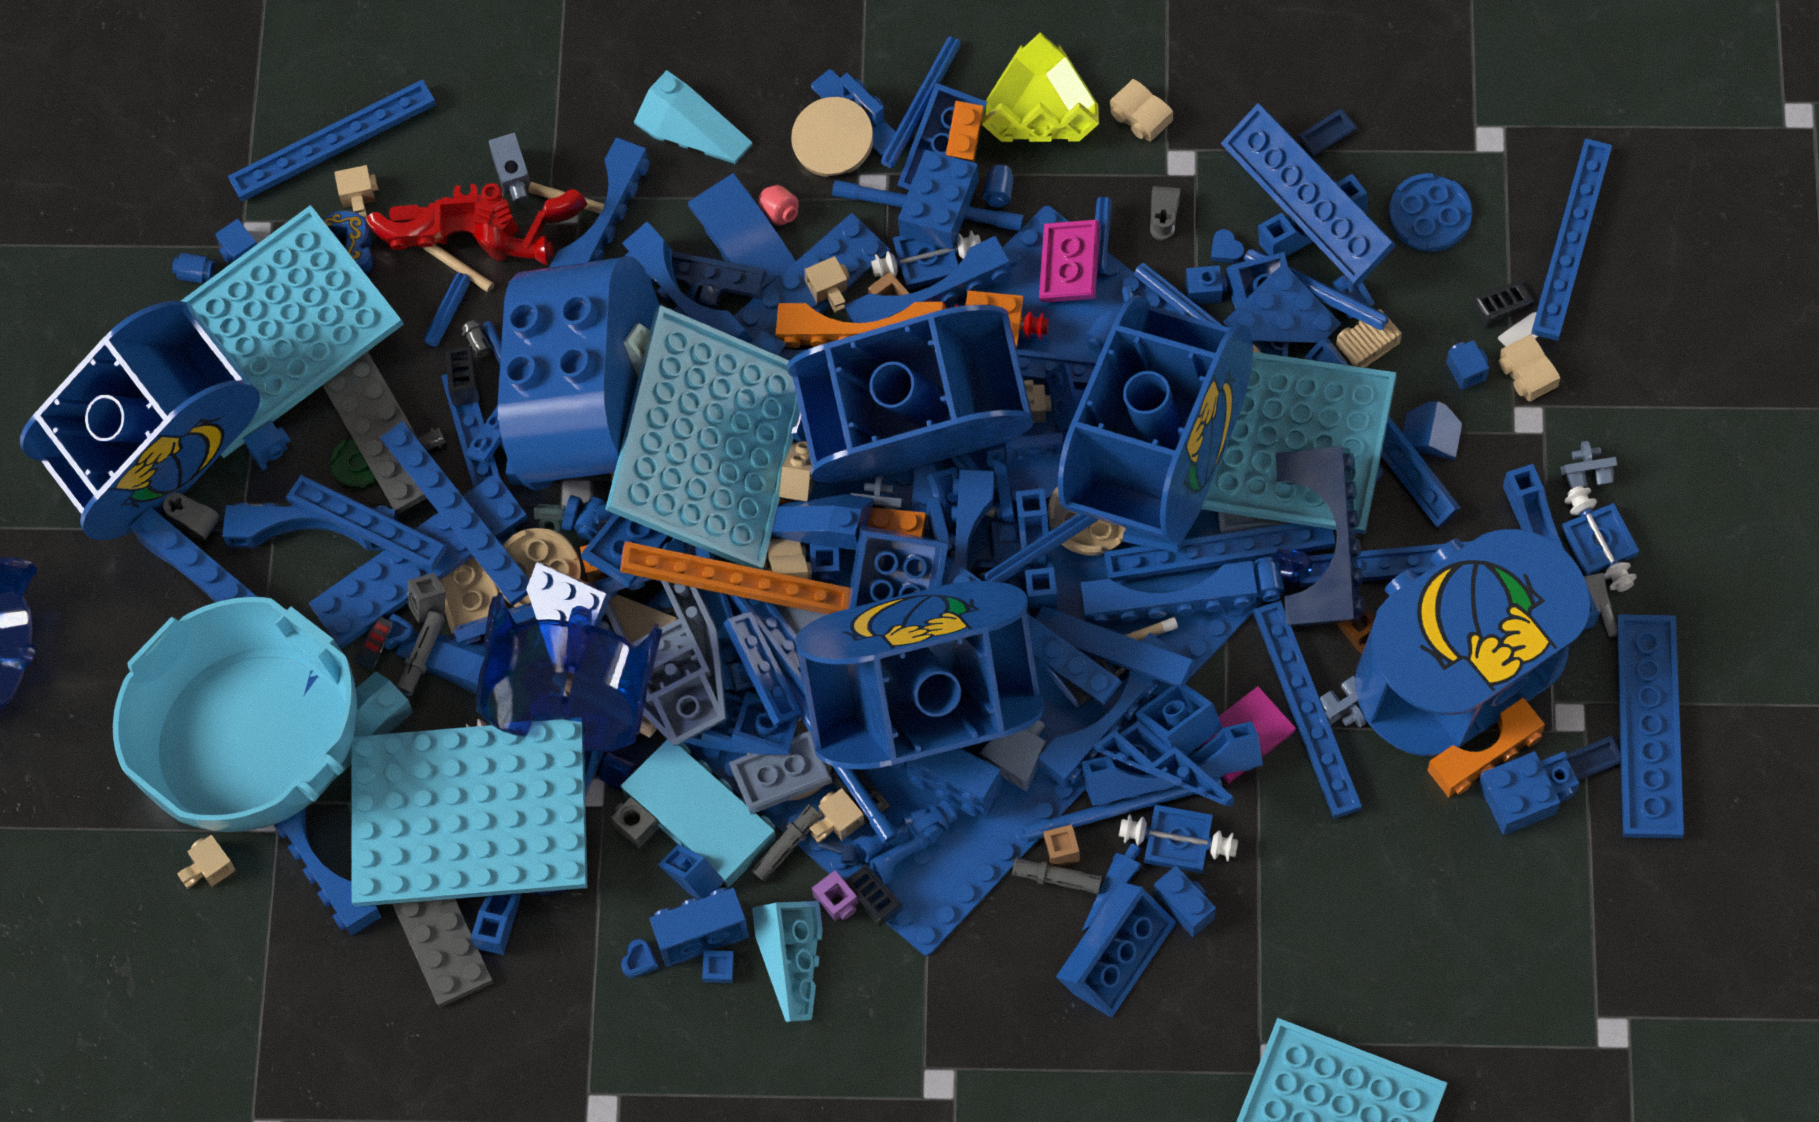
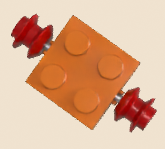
M978 291L967 292L966 306L995 305L1008 311L1016 349L1020 330H1023L1027 339L1030 338L1031 334H1037L1039 340H1041L1042 335L1048 334L1049 319L1044 318V312L1038 318L1033 317L1032 312L1029 311L1025 319L1021 318L1023 296Z

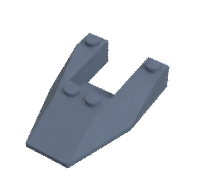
M661 581L679 619L631 643L614 605L609 601L594 643L613 684L676 746L727 720L718 632L700 588Z

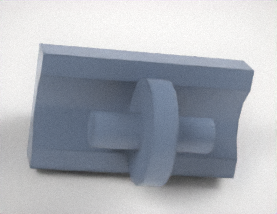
M1588 441L1581 442V450L1572 451L1573 460L1583 459V462L1561 466V474L1567 476L1570 489L1578 486L1587 487L1585 472L1592 470L1595 472L1597 485L1612 483L1614 478L1613 467L1617 465L1616 457L1592 460V457L1601 456V448H1591Z
M877 475L875 483L865 482L864 491H872L874 496L851 493L854 496L873 498V505H880L882 509L900 510V508H904V499L882 497V493H893V485L883 484V476Z
M1352 676L1341 686L1347 695L1343 700L1340 701L1333 690L1320 697L1330 725L1346 714L1349 715L1342 719L1345 726L1353 722L1358 727L1366 724V720L1360 708H1358L1355 676Z

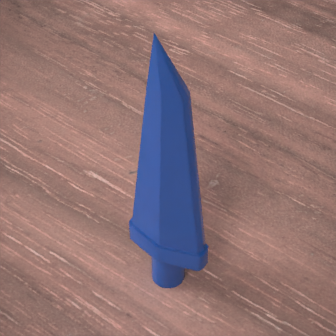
M1135 844L1129 846L1125 855L1116 853L1113 857V862L1082 931L1092 925L1120 882L1128 884L1135 873L1139 871L1142 865L1136 862L1135 859L1141 849Z

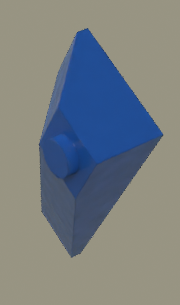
M936 83L897 186L907 190L910 189L925 150L946 155L956 101L982 105L984 110L987 102Z
M1284 252L1233 264L1223 270L1235 309L1282 263L1288 267ZM1253 342L1261 353L1288 357L1289 343Z
M844 494L810 499L808 501L778 504L771 538L856 550L860 526L867 527L874 499Z
M416 631V636L411 643L400 645L395 656L404 661L406 658H409L420 632ZM438 634L425 664L427 667L426 671L485 699L490 690L496 691L500 684L497 681L505 668L510 670L513 666L512 658L516 650L495 641L478 640L465 644L464 641L457 642L456 636Z

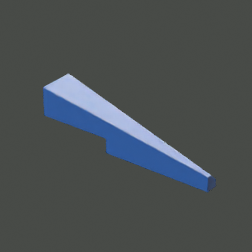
M1139 721L1121 734L1114 730L1094 744V750L1225 806L1234 805V799L1231 794L1176 747L1170 749Z

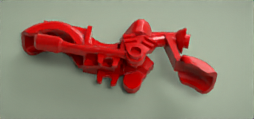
M494 183L485 185L481 195L478 194L475 184L470 185L471 192L468 195L461 194V187L457 185L454 188L453 198L442 197V200H436L435 203H430L428 207H419L417 205L394 206L389 210L391 220L386 219L380 213L373 212L367 216L366 221L373 232L389 243L393 250H403L411 246L427 248L434 246V243L447 244L448 235L454 232L465 231L473 234L480 246L495 260L504 261L511 255L536 259L542 264L549 265V258L554 256L552 241L548 242L546 235L539 238L546 222L559 223L569 220L583 211L588 204L584 196L574 189L568 190L561 196L548 199L544 204L543 210L538 212L525 239L514 237L520 233V230L511 214L509 203L503 199L501 187Z

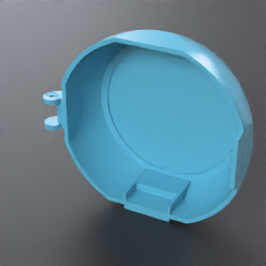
M243 597L219 601L190 612L180 620L171 617L128 662L130 672L122 683L114 709L113 740L116 755L124 773L150 799L176 820L197 828L218 832L250 831L265 828L292 817L313 801L315 802L331 784L336 775H340L344 771L342 765L353 741L357 718V693L352 669L347 657L342 653L334 639L294 608L290 607L286 610L273 599L265 597ZM310 670H313L310 676L314 677L317 675L318 678L304 695Z

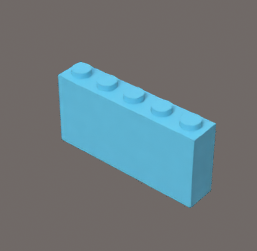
M667 739L621 785L623 796L627 799L631 797L655 817L658 827L677 844L705 857L724 880L722 884L728 889L776 841L775 826L764 815L761 818L756 813L750 815L744 798L741 797L739 799L732 793L733 788L724 779L720 778L717 780L711 774V768L704 761L699 760L697 762L691 757L692 753L684 743L674 746Z

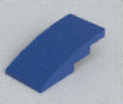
M734 173L688 202V207L704 226L705 233L720 250L721 257L725 262L766 270L768 274L762 290L796 262L771 223Z
M746 691L745 697L741 698L724 692L727 720L684 741L701 747L729 752L788 755L799 716L774 726L759 695Z

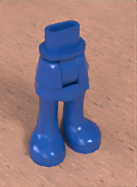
M943 800L936 806L931 803L928 808L911 812L910 816L903 817L901 822L893 826L899 834L896 840L906 834L909 838L895 848L877 856L882 849L888 846L883 844L878 835L872 837L861 836L853 841L854 846L863 861L866 863L870 862L871 870L887 885L893 879V868L901 860L920 849H925L929 843H934L943 830H948L949 824L958 819V817L946 800Z

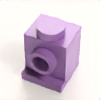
M833 871L812 887L813 897L816 901H819L834 921L840 917L842 920H846L855 913V906L858 904L857 896L836 871ZM835 898L842 899V901L837 905H834L832 903L833 899Z

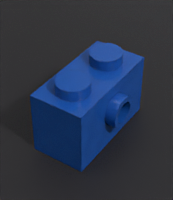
M1177 866L1172 868L1154 884L1153 895L1192 937L1215 919L1216 907L1204 896L1206 892L1197 881L1191 882Z

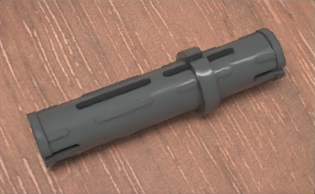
M428 612L411 655L403 663L405 668L396 685V688L402 694L412 696L420 675L426 671V661L446 620L444 616L436 612Z
M808 804L793 823L789 822L786 826L788 829L751 871L766 882L801 840L804 842L807 839L806 835L810 831V827L817 823L823 815L812 805Z
M1019 857L1015 858L1012 876L1036 880L1038 884L1043 885L1045 882L1095 894L1099 893L1102 879L1101 875L1049 865L1047 861L1043 860L1040 863Z

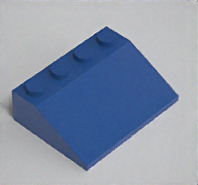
M860 526L850 584L848 609L941 586L948 543L891 530Z

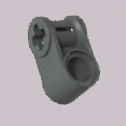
M1153 186L1150 209V233L1156 240L1166 241L1174 235L1176 215L1179 209L1180 188Z
M180 493L169 495L163 503V508L169 522L200 541H206L220 519V515L210 507L199 504Z

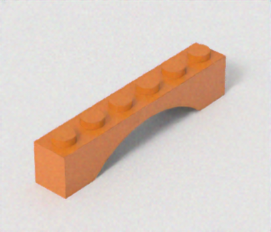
M914 302L903 311L885 319L866 323H849L828 318L816 312L806 303H779L776 336L779 340L786 343L788 348H798L800 345L816 347L943 310L946 307L943 302Z

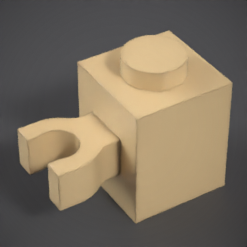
M367 165L336 171V183L343 208L352 206L353 212L359 213L366 219L367 214L364 204L375 202L374 191L378 190L375 174L370 175Z
M834 256L806 268L805 281L816 303L828 299L835 314L845 310V300L841 293L847 290V279L850 278L843 263L839 265Z
M1025 380L1024 383L1033 422H1046V412H1051V395H1045L1044 385H1033V380Z
M841 788L836 793L830 792L823 797L819 805V812L823 815V820L815 823L810 827V830L812 831L811 836L818 844L832 831L843 841L865 824L864 814Z
M210 835L207 838L197 840L192 845L191 849L187 852L194 864L184 868L177 874L186 888L189 889L203 876L210 886L213 887L236 870L214 837Z

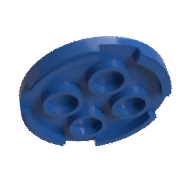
M1424 173L1406 179L1396 188L1390 200L1388 217L1392 230L1406 245L1421 251H1440L1454 246L1465 236L1471 223L1472 204L1467 192L1456 181L1435 176L1433 173Z

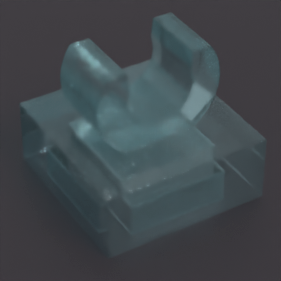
M538 504L534 508V519H541L538 528L545 529V523L550 521L555 526L554 531L558 533L561 530L560 520L564 518L566 505Z

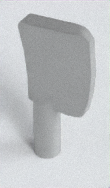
M1599 573L1583 576L1595 605L1601 614L1608 636H1617V624L1606 590L1605 574Z

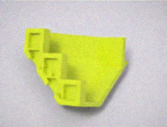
M1040 32L1025 47L1022 45L1019 47L986 99L987 105L982 118V125L1001 142H1013V139H1029V142H1052V139H1068L1069 142L1080 141L1099 124V109L1096 100L1060 45L1056 47Z

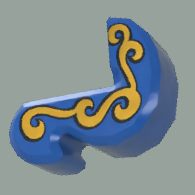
M337 211L329 214L323 219L324 223L336 238H346L345 249L362 271L368 274L373 267L374 259L370 250L372 235L366 219L359 213L351 211Z

